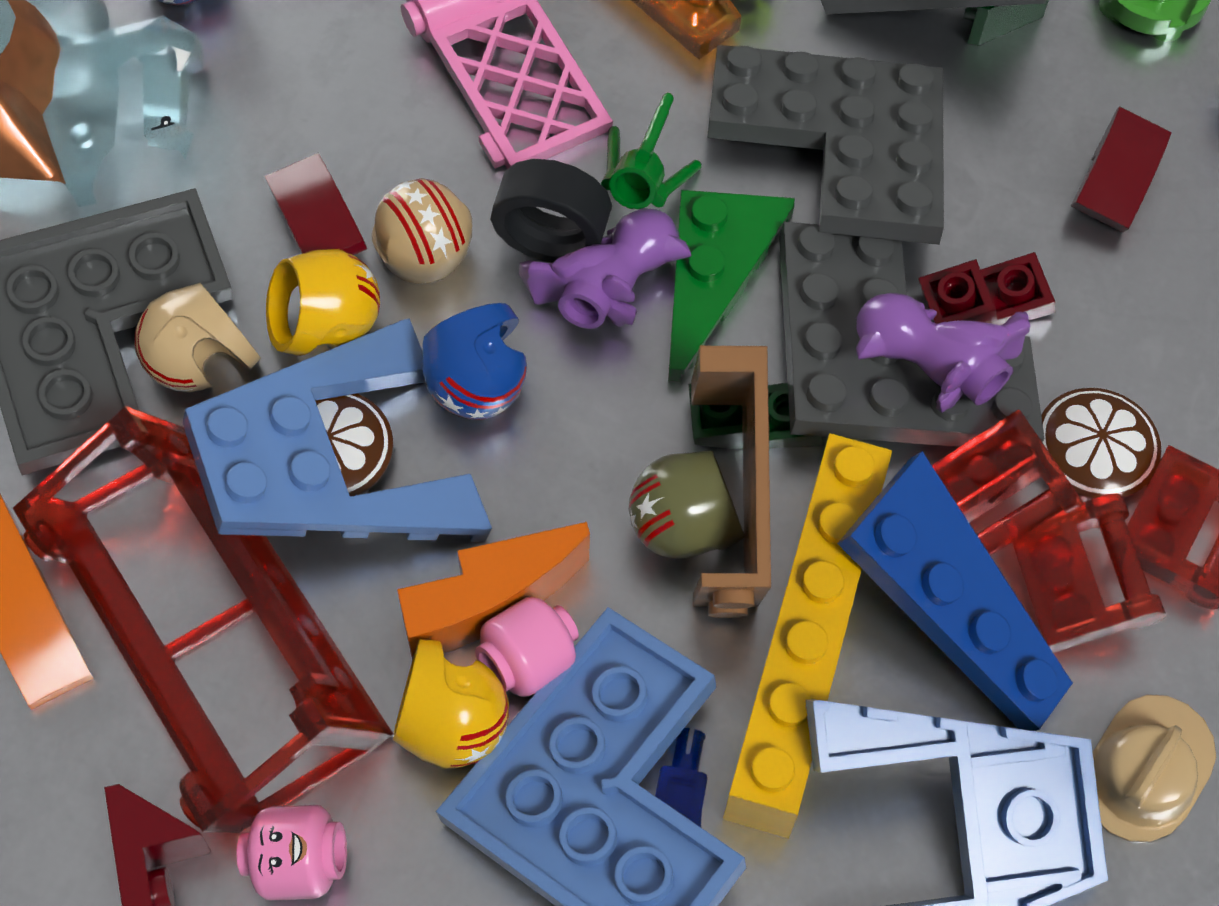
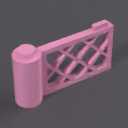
M406 0V3L401 4L402 17L409 32L414 37L421 35L427 43H432L485 133L479 136V143L495 169L503 165L509 169L516 162L529 159H548L605 134L612 127L613 120L537 0ZM524 14L528 15L536 28L531 41L502 33L505 22ZM467 38L487 43L481 62L457 56L451 45ZM541 38L546 45L540 44ZM496 46L526 55L520 73L490 65ZM535 57L559 65L562 70L559 84L528 76ZM469 74L475 76L474 82L472 81ZM484 79L514 87L508 106L483 99L480 89ZM568 81H569L570 85L572 86V88L566 87ZM523 90L553 98L547 118L516 109ZM561 101L585 107L592 118L577 126L555 120ZM495 118L502 120L501 126H499ZM515 123L542 131L538 143L515 152L506 137L510 124Z

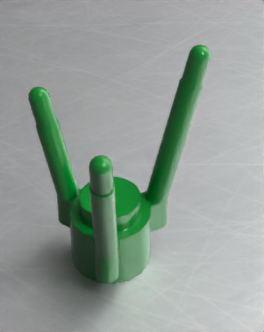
M665 93L662 96L638 149L628 151L620 158V130L617 126H612L608 131L607 170L601 185L606 190H610L613 198L620 205L629 209H642L651 203L655 207H663L668 196L701 169V162L693 160L662 182L665 176L664 166L659 156L653 151L674 101L671 93Z

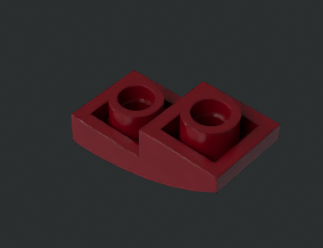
M1119 106L1091 159L1093 163L1071 207L1121 232L1128 230L1153 180L1172 132Z
M319 152L264 176L302 254L313 250L340 249L355 255L367 249L365 241Z
M1035 252L980 269L977 259L918 278L928 309L937 311L933 323L939 324L942 322L965 320L1002 325L1016 312H1027L1029 320L1056 313L1055 299Z

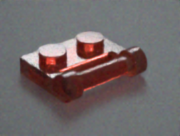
M1020 409L932 464L969 523L1041 477L1049 487L1044 492L977 533L990 556L1064 510L1069 515L1084 505Z
M1168 445L1112 552V555L1184 591L1185 596L1197 606L1210 610L1219 608V534L1203 567L1186 560V557L1214 501L1219 503V469Z
M1121 494L1103 495L1007 528L1043 638L1053 653L1126 629L1148 627L1162 621L1166 617L1160 596L1151 594L1125 522L1129 517V510ZM1091 528H1099L1125 599L1123 602L1108 607L1105 606L1080 532Z

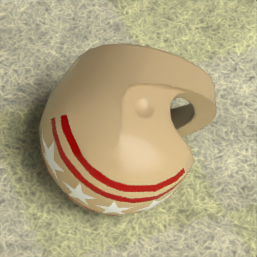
M424 178L402 182L385 194L379 203L372 230V242L383 263L391 273L404 281L415 284L432 283L444 279L455 271L467 255L472 239V216L468 207L443 184Z
M201 283L166 292L150 302L141 315L135 331L134 345L142 368L155 382L174 391L194 392L211 388L212 385L204 372V363L209 356L215 353L229 355L249 370L261 359L245 336Z

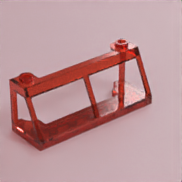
M125 406L13 507L14 512L26 530L23 537L31 551L45 561L56 560L60 563L69 564L191 772H188L180 779L179 788L182 796L179 802L185 816L195 826L200 828L202 832L241 833L252 825L256 815L261 810L269 807L285 806L373 752L393 735V732L267 537L260 535L218 534L184 427ZM116 439L123 449L128 450L144 463L140 467L77 501L69 502L53 497ZM153 476L158 480L176 485L247 599L165 646L87 518L89 511ZM256 612L299 680L289 689L296 704V709L289 717L299 733L249 776L244 778L176 666L175 659ZM313 745L347 748L260 802L257 800L255 794Z

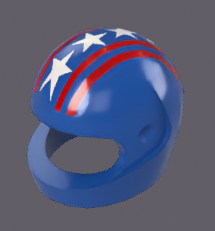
M494 303L468 309L440 322L424 336L422 342L423 375L428 391L432 398L450 413L469 420L486 419L505 411L519 397L526 377L527 360L524 353L511 349L503 342L519 323L518 317L506 303Z

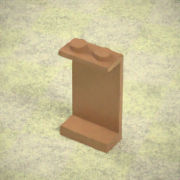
M700 345L691 380V405H742L745 538L744 573H701L693 592V607H708V616L746 617L748 616V608L758 607L771 588L767 346Z

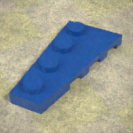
M921 451L904 464L837 544L1018 729L1040 730L1073 682L926 455Z

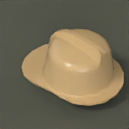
M1145 695L1129 701L1115 715L1093 750L1101 825L1109 833L1127 841L1152 842L1170 835L1186 819L1209 780L1216 760L1214 737L1205 720L1188 704L1170 696Z

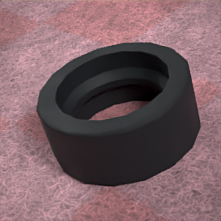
M529 159L516 162L504 172L490 220L496 233L509 246L529 257L554 263L558 258L573 251L601 244L612 209V203L608 191L593 176L581 169L556 160ZM536 207L545 208L548 210L558 212L564 215L565 217H559L556 215L543 212L542 210Z

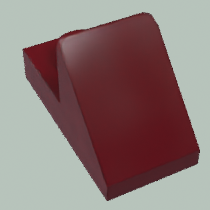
M120 784L104 787L122 906H175L169 872L166 867L159 869L157 867L209 854L211 849L204 837L191 826Z

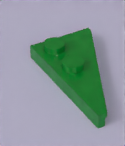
M681 190L678 232L680 239L687 243L691 257L676 260L668 381L680 382L682 375L694 367L700 345L705 346V342L720 320L724 322L746 289L749 276L752 272L759 269L767 257L769 246L781 230L783 223L791 221L795 198Z

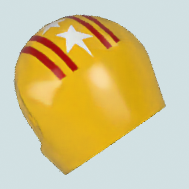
M340 249L313 250L282 259L274 269L266 299L267 330L272 345L277 351L303 356L313 351L318 345L328 344L333 349L366 335L371 330L379 314L380 292L377 280L364 262ZM299 286V318L295 333L292 336L288 323V306L292 291Z
M419 639L401 700L393 741L420 760L443 769L459 768L477 763L495 749L506 731L509 718V702L505 687L496 674L476 659L470 666H456L445 659L440 641Z

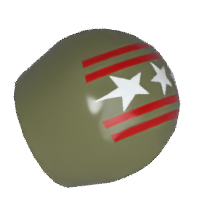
M713 451L663 456L648 465L634 483L628 508L631 525L643 545L657 555L667 558H691L716 549L726 550L745 538L733 501Z

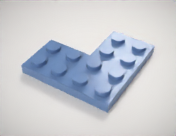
M607 607L575 645L576 658L574 664L532 696L507 726L502 739L495 749L474 765L436 810V813L443 824L555 906H718L745 871V857L639 786L717 688L715 675Z

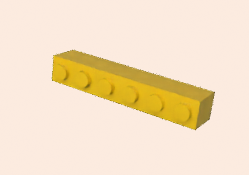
M829 433L723 815L724 820L788 839L791 835L799 813L812 763L806 700L828 701L862 570L837 543L881 493L892 454L890 449Z

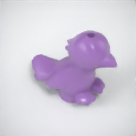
M642 208L623 216L616 227L607 231V236L603 237L601 244L573 251L558 258L554 263L530 260L520 262L519 275L527 287L534 304L540 305L558 301L560 313L570 323L581 328L594 329L601 326L607 316L614 325L621 327L625 324L633 325L637 310L628 303L635 300V293L632 289L637 278L641 274L653 271L667 262L691 257V252L687 243L680 239L673 220L666 213L657 209Z
M898 293L881 294L871 298L864 304L857 316V332L860 338L856 347L858 360L885 357L905 359L916 363L941 387V393L936 401V408L941 413L951 409L963 394L975 405H981L995 396L1007 383L1013 372V368L1005 360L1014 359L1020 355L1025 335L1030 331L1027 312H1016L1002 325L965 320L937 324L931 321L937 315V311L925 309L924 303L918 302L908 295Z

